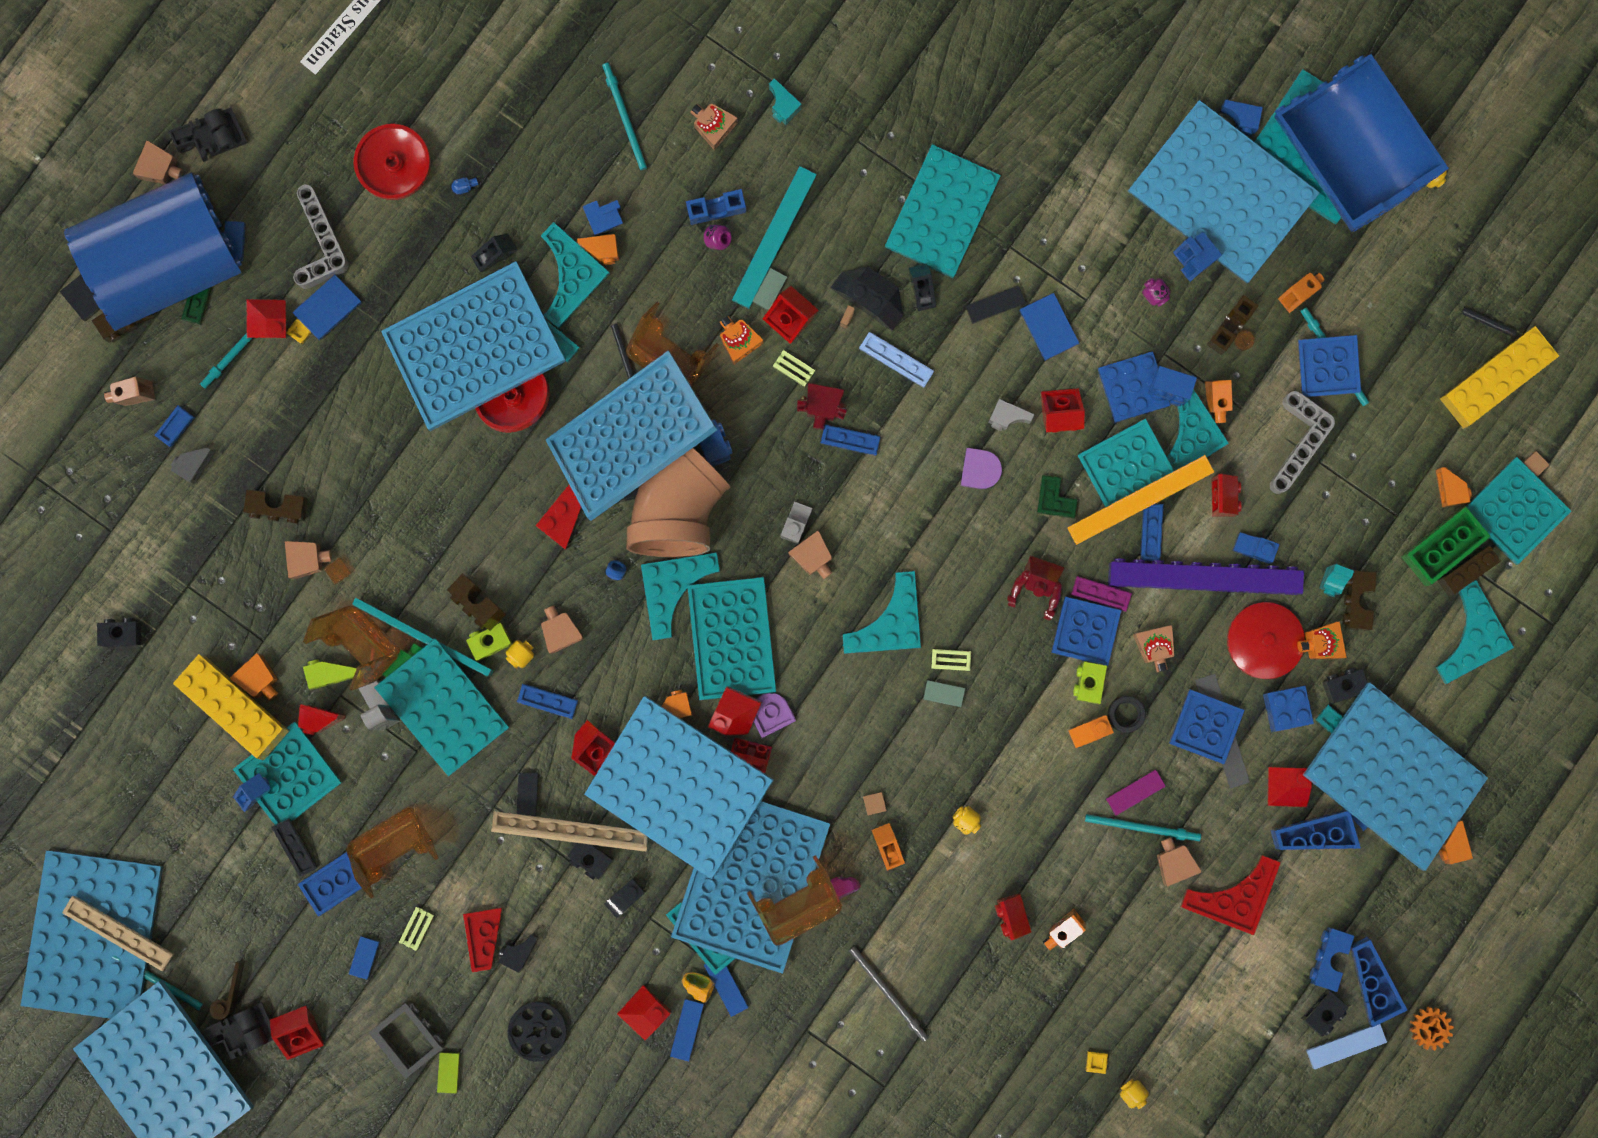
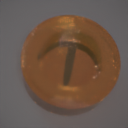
M1241 331L1237 334L1234 344L1237 349L1246 351L1253 346L1254 337L1248 331Z

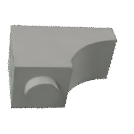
M999 399L988 423L992 424V428L1002 431V429L1006 430L1009 425L1016 422L1030 424L1034 414Z
M794 502L781 533V538L799 544L812 508Z

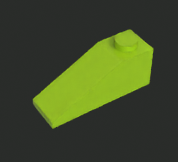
M319 659L309 661L308 666L303 667L308 688L311 690L368 675L367 670L320 662Z

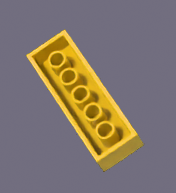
M1535 326L1446 393L1440 400L1464 429L1558 358L1559 355Z
M198 654L173 683L257 759L265 760L289 732L286 727L203 655Z

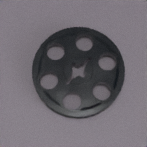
M539 1001L527 1003L520 1007L511 1017L507 1030L508 1040L515 1053L523 1059L534 1062L547 1060L557 1054L565 1042L567 1034L565 1019L560 1011L551 1004ZM525 1009L533 1011L532 1019L527 1020L523 1017ZM545 1009L551 1010L553 1013L552 1019L545 1020L542 1017V1012ZM514 1026L522 1027L523 1034L521 1036L513 1034L512 1029ZM535 1026L537 1029L547 1026L540 1032L541 1036L538 1037V1035L535 1034L531 1035L530 1037H527L528 1035L532 1034ZM553 1027L561 1028L562 1035L560 1037H554L551 1034ZM524 1043L531 1044V1053L525 1054L522 1052L521 1047ZM543 1044H550L552 1048L550 1054L542 1053L541 1046Z

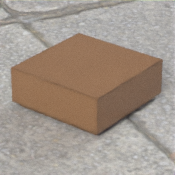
M849 305L840 322V326L843 328H848L855 309Z
M1537 451L1533 452L1523 462L1536 476H1539L1549 466Z
M882 792L863 796L867 815L886 811Z

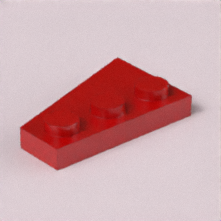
M570 485L566 487L536 524V527L565 550L582 509Z
M502 908L463 914L472 972L492 969Z

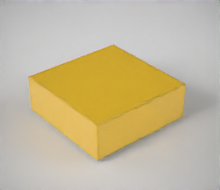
M298 319L294 321L286 332L302 345L311 334Z
M1088 1051L1086 1072L1106 1074L1108 1054Z

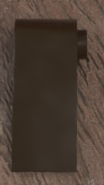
M240 960L235 963L228 998H221L211 1004L210 1013L213 1018L224 1019L234 1012L245 961Z

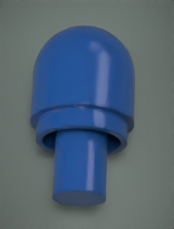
M463 177L453 181L451 188L455 194H464L471 190L470 187L477 186L478 182L476 178L468 180L467 177Z

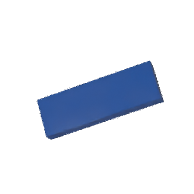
M825 425L821 444L876 456L880 436Z
M1154 504L1143 510L1140 560L1160 561L1163 504Z
M522 684L517 702L573 719L578 700Z
M704 964L730 1016L732 1017L747 1009L748 1005L728 967L726 966L715 975Z
M689 999L684 1000L670 1057L689 1061L704 1003Z

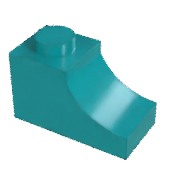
M773 79L769 83V90L773 93L776 100L775 105L772 107V116L777 122H783L787 125L801 110L802 104L777 80Z
M1337 564L1327 567L1319 589L1324 590V594L1332 597L1342 594L1345 585L1352 578L1354 571Z

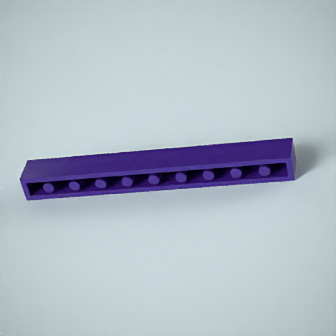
M1114 559V562L1109 563L1108 586L1301 595L1303 594L1304 571H1299L1298 567H1286V570H1279V566H1267V569H1260V565H1248V568H1240V564H1229V567H1221L1220 563H1210V566H1202L1200 562H1191V565H1183V562L1172 561L1170 565L1158 560L1148 564L1145 563V560H1133V563H1127L1126 559Z

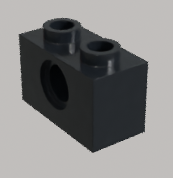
M125 618L123 622H116L115 619H103V623H97V646H141V623L135 622L134 618ZM121 627L123 634L118 638L116 630Z
M1356 667L1345 670V674L1338 676V673L1327 676V681L1322 682L1329 704L1358 696L1367 684L1363 669L1356 670ZM1344 679L1349 682L1347 690L1342 688V681Z
M577 843L567 856L571 859L569 861L570 864L576 868L582 867L585 869V874L593 880L595 878L599 880L614 860L596 846ZM587 854L594 857L593 865L585 863L584 858Z
M1326 990L1301 1019L1318 1035L1322 1037L1324 1035L1327 1036L1334 1029L1333 1025L1337 1020L1341 1021L1346 1016L1348 1007L1332 992ZM1325 1010H1329L1330 1016L1324 1020L1322 1013Z

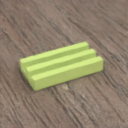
M784 350L773 365L774 368L804 387L815 372L814 369ZM784 356L810 373L806 374L783 359ZM780 362L806 379L803 381L779 365Z
M932 649L931 669L970 671L971 651ZM936 654L967 655V659L936 657ZM936 661L966 663V667L936 665Z
M416 907L399 943L417 951L434 915ZM418 913H421V916H420V918H419V920H418V922H417V924H416V926H415V928H414V930H413V932H412V934H411L409 940L406 941L405 939H406V937H407V935H408V933H409V931H410V929H411V927H412V925H413V923H414V921H415V919H416ZM428 916L416 943L412 944L424 917Z

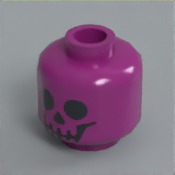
M710 225L704 232V243L710 249L724 250L731 243V231L726 226Z
M1150 278L1144 283L1145 288L1142 294L1150 305H1157L1159 307L1170 299L1171 290L1163 279L1157 278L1154 280V278Z

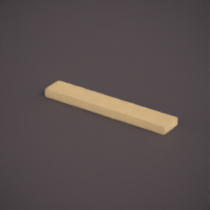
M76 896L71 897L62 912L162 972L165 971L174 953Z

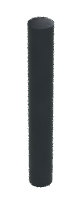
M1466 307L1461 311L1462 315L1514 337L1517 332L1513 328Z
M613 324L611 329L627 377L630 379L635 374L618 324Z

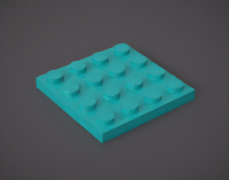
M1146 419L1077 455L1105 507L1174 472Z
M1515 457L1466 506L1491 536L1489 539L1515 565H1518L1571 512L1518 457Z
M297 722L287 727L289 732L265 760L257 759L251 755L233 769L243 783L258 773L268 780L271 789L257 802L274 825L288 817L294 821L342 784V781L308 736L298 727Z

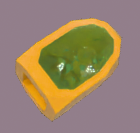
M690 972L686 973L682 979L683 986L689 994L693 995L694 999L707 1003L715 984L709 977L700 973Z

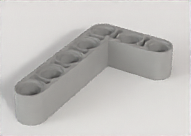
M302 185L297 190V196L325 255L324 258L308 264L294 273L293 278L296 284L303 289H309L329 280L334 275L337 276L347 271L349 263L317 193L311 186ZM306 192H311L310 198H303ZM319 209V213L316 216H311L312 210ZM323 225H326L327 230L323 233H319V228ZM330 242H334V248L327 250V245ZM342 259V265L335 267V261ZM320 267H325V272L318 275L317 270ZM303 275H308L307 281L300 283V278Z
M1297 391L1290 392L1283 398V407L1310 427L1271 480L1270 489L1275 494H1281L1291 487L1335 424L1332 415ZM1289 397L1296 399V406L1290 404ZM1305 408L1312 410V417L1305 414ZM1321 419H1324V420L1327 421V423H1328V427H1327V428H1324V427L1321 426V424H1320V420H1321ZM1310 434H1313V435L1316 436V438H1317V442H1316V443H1312V442L1310 441V439H1309ZM1299 449L1305 451V459L1299 457ZM1288 465L1294 466V474L1288 472ZM1277 480H1281L1284 483L1283 489H1279L1276 486Z
M372 673L356 682L370 708L361 714V718L369 730L384 731L401 720L374 688L380 681L375 673Z

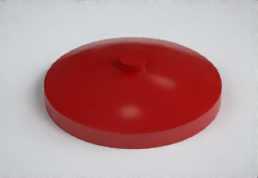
M385 124L370 130L363 136L355 150L354 170L358 180L369 193L381 199L400 200L413 195L423 186L430 172L431 159L427 145L414 130L403 125Z
M542 373L476 407V412L488 427L496 431L511 433L526 429L542 416L548 405V382Z
M1262 602L1244 608L1234 617L1227 633V648L1232 661L1242 672L1258 679H1273L1287 674L1298 664L1303 653L1299 652L1297 644L1299 641H1304L1305 636L1301 623L1290 610L1276 603Z

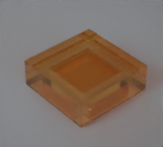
M338 558L324 568L335 585L351 575V572L341 558Z

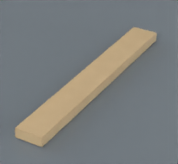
M496 811L493 813L491 832L645 852L647 850L648 837L634 829Z

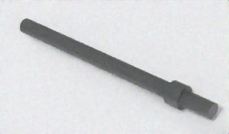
M855 946L852 947L849 952L905 1019L911 1031L914 1030L922 1042L926 1041L929 1037L920 1027V1022L911 1016Z

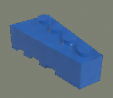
M1347 810L1270 830L1275 849L1360 848L1351 813Z
M1365 937L1351 945V953L1370 1026H1377L1407 1011L1371 940Z

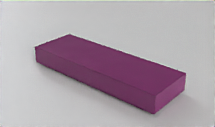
M1076 576L1071 595L1126 612L1132 593Z
M1153 770L1106 798V801L1116 816L1166 786L1158 772Z

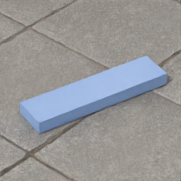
M871 332L868 333L859 348L923 388L934 373L932 369Z
M1379 1024L1307 1049L1306 1052L1312 1068L1317 1069L1387 1043Z

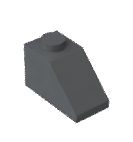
M209 448L180 454L179 457L177 456L173 460L171 471L188 482L195 484L215 452Z

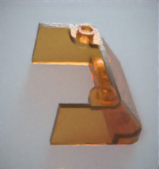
M657 301L641 317L626 348V353L631 360L645 368L669 351L689 384L693 387L710 364L719 344L716 343L707 353L702 350L695 351L692 356L661 335L664 326L654 316L660 305Z
M346 606L312 618L303 640L305 644L321 639L328 646L342 644L362 664L357 666L349 688L351 691L374 683L398 658L400 648L356 606Z
M412 808L400 811L355 838L346 848L354 878L370 899L374 897L371 885L377 883L383 874L381 868L410 850L414 849L418 854L429 852L435 860L438 859L432 839Z
M816 855L813 856V859L818 869L810 872L807 876L808 886L774 904L770 898H763L756 902L751 892H747L757 915L774 945H782L837 915L842 909V904L831 880Z

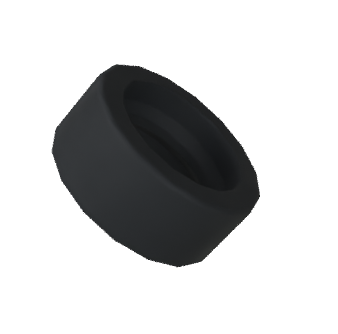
M1132 696L1117 698L1109 706L1108 720L1110 725L1117 731L1125 733L1136 731L1145 721L1146 711L1143 704ZM1123 703L1132 704L1138 712L1136 722L1129 726L1121 725L1115 717V712L1119 705Z

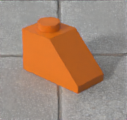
M615 234L577 239L578 245L600 263L604 262V265H611L615 261H619Z
M1445 467L1436 470L1442 508L1470 502L1472 497L1471 489L1465 481Z
M682 690L671 692V696L667 697L662 705L663 708L679 718L692 715L687 692L683 693Z
M1106 715L1068 730L1075 748L1114 733Z
M1461 820L1457 822L1441 850H1439L1442 861H1445V864H1454L1473 859L1465 827Z
M890 823L871 830L886 869L890 870L905 864Z

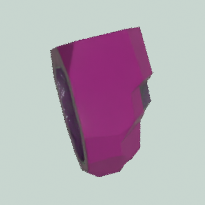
M840 876L825 883L828 894L833 901L860 889L859 881L853 877L845 878Z

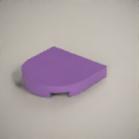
M966 448L960 486L987 489L995 485L1002 473L999 459L991 452Z
M766 693L757 698L762 703L754 723L762 738L796 721L787 701L782 696L775 693Z

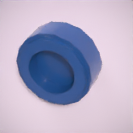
M617 560L610 561L606 568V575L613 580H621L626 572V566Z

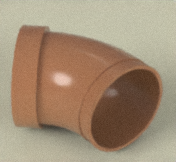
M694 448L639 486L634 501L631 525L627 527V550L630 552L655 557H686L704 554L710 550L708 518L716 502L731 487Z

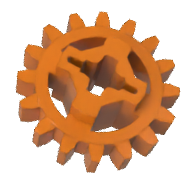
M1427 1007L1426 1012L1423 1009H1419L1420 1015L1414 1014L1413 1016L1416 1020L1410 1021L1414 1027L1410 1028L1409 1031L1415 1033L1412 1039H1418L1416 1044L1419 1046L1423 1045V1048L1427 1050L1431 1047L1435 1051L1436 1046L1444 1048L1443 1042L1450 1043L1447 1037H1453L1449 1030L1453 1029L1454 1026L1448 1024L1451 1018H1445L1447 1013L1444 1011L1440 1012L1438 1008L1432 1010L1431 1007ZM1429 1026L1434 1027V1031L1428 1030ZM1419 1029L1422 1030V1032H1423V1037L1421 1036Z

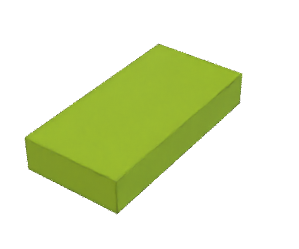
M440 1052L438 1093L457 1094L460 1053Z

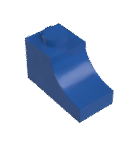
M1225 100L1222 104L1221 112L1230 116L1237 126L1236 129L1244 135H1252L1259 128L1263 107Z
M1240 532L1232 551L1270 564L1274 561L1279 544Z
M258 773L240 785L233 798L242 810L246 812L271 789L269 787L270 784L265 777Z

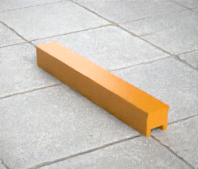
M1206 455L1073 524L1067 529L1075 544L1078 545L1213 474L1214 470Z

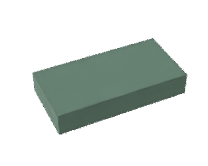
M770 268L753 299V303L769 310L779 295L787 277Z
M927 680L923 700L961 707L965 688Z

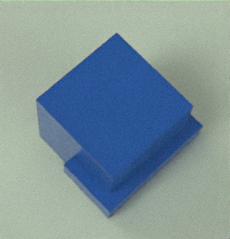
M617 200L602 207H599L597 201L582 206L595 236L623 225L617 211L621 209Z
M1204 232L1194 239L1190 236L1173 252L1183 264L1184 268L1181 271L1190 282L1222 256Z

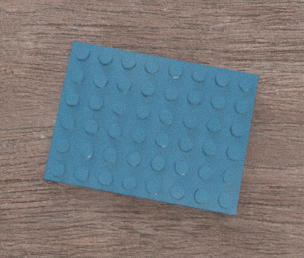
M1200 100L1128 190L1129 193L1187 238L1192 236L1194 239L1204 232L1222 254L1217 261L1246 283L1252 279L1320 193Z
M517 262L490 274L381 331L429 431L566 362Z
M667 351L547 438L546 442L584 513L592 521L717 431V428L676 360Z
M1367 683L1303 774L1422 871H1426L1455 828L1457 822L1488 779V777L1371 683Z
M644 696L584 795L710 879H713L774 779L647 696Z
M760 802L713 879L693 868L671 937L783 974L830 824Z
M46 850L21 1006L111 1019L143 994L144 973L147 969V962L62 912L71 897L76 896L151 940L163 866ZM113 956L118 957V958L120 959V961H118L117 959L113 958Z
M163 980L158 981L73 1048L137 1138H214L254 1107Z

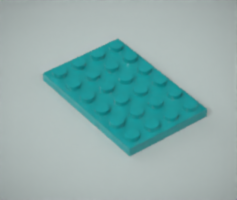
M931 145L885 244V248L920 264H927L929 268L954 278L1001 175L935 145Z
M764 577L687 585L699 700L721 698L727 686L746 695L776 692Z
M436 638L374 686L376 691L448 776L509 728Z

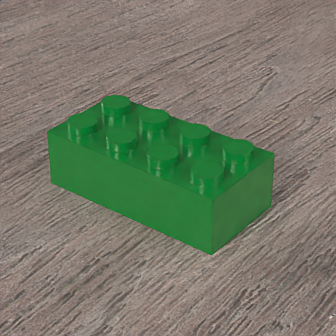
M1464 507L1446 519L1402 555L1401 558L1425 586H1429L1491 536L1468 508Z

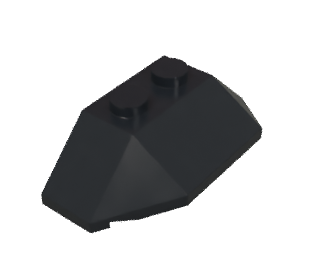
M868 266L841 272L830 287V289L891 331L894 330L903 317L899 288Z

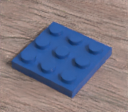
M1357 335L1298 340L1302 395L1314 397L1361 393Z
M1153 352L1098 368L1115 423L1170 406L1169 400H1155L1151 398L1152 395L1147 394L1153 373L1158 368Z
M1064 597L1051 653L1108 667L1121 610Z
M1188 690L1169 744L1225 764L1244 710L1193 690Z

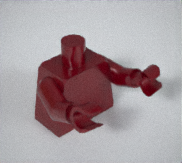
M808 383V396H801L797 400V412H806L807 417L814 418L813 428L824 430L826 420L834 421V418L844 420L847 409L844 403L840 404L844 390Z
M1030 555L1024 571L1015 579L1011 590L1012 594L1007 597L1008 606L1015 608L1017 596L1024 585L1027 590L1033 591V594L1037 597H1042L1043 595L1051 597L1049 608L1044 612L1045 616L1043 617L1051 620L1056 612L1054 609L1057 608L1061 598L1062 584L1059 580L1064 567Z

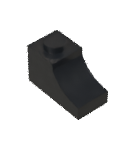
M507 233L493 236L471 257L478 270L484 272L496 263L507 259L517 248Z
M928 265L910 267L909 274L917 310L922 311L935 308L936 301L933 281Z
M632 878L604 905L618 918L646 891Z
M532 933L524 943L519 945L509 943L507 947L503 946L498 954V957H500L499 963L520 973L539 936Z

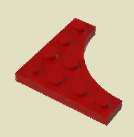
M1261 855L1252 872L1237 885L1223 891L1210 893L1186 889L1180 907L1255 935L1281 862Z

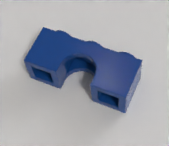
M742 189L723 193V196L716 199L706 200L705 198L686 201L691 225L746 213Z
M1329 927L1323 931L1321 936L1323 943L1321 949H1318L1315 960H1317V963L1310 972V983L1335 992L1338 991L1343 973L1335 971L1330 961L1332 956L1338 952L1349 955L1354 939L1353 935Z

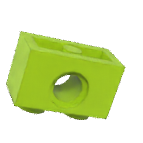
M502 623L497 624L491 631L487 629L480 633L478 630L470 634V638L466 640L475 660L478 662L513 644ZM488 635H491L494 640L490 646H486L484 643V639Z
M1082 662L1081 666L1078 665L1076 677H1079L1078 685L1075 684L1073 696H1076L1075 700L1101 704L1107 666L1089 662ZM1087 677L1092 678L1094 681L1092 688H1087L1084 684Z

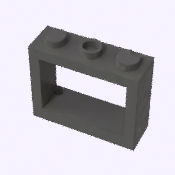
M409 1001L369 1032L405 1079L445 1047L443 1044L444 1040L440 1034H435L432 1031V1025L427 1018L423 1019L419 1014V1008ZM403 1012H406L433 1046V1049L412 1067L382 1031Z

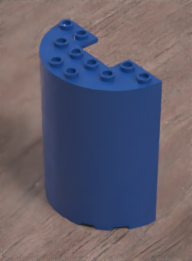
M1372 54L1367 57L1360 56L1351 67H1348V65L1344 66L1332 78L1333 81L1330 83L1325 81L1313 93L1309 91L1302 97L1301 95L1295 97L1288 106L1283 105L1278 108L1274 116L1351 232L1379 218L1449 169Z
M188 173L65 229L64 234L69 242L67 244L86 285L92 293L94 292V300L103 311L106 320L114 331L241 273L239 266L242 264L237 255L233 256L231 250L234 247L226 233H221L219 229L222 225L213 211L211 199L204 189L203 182L198 174Z

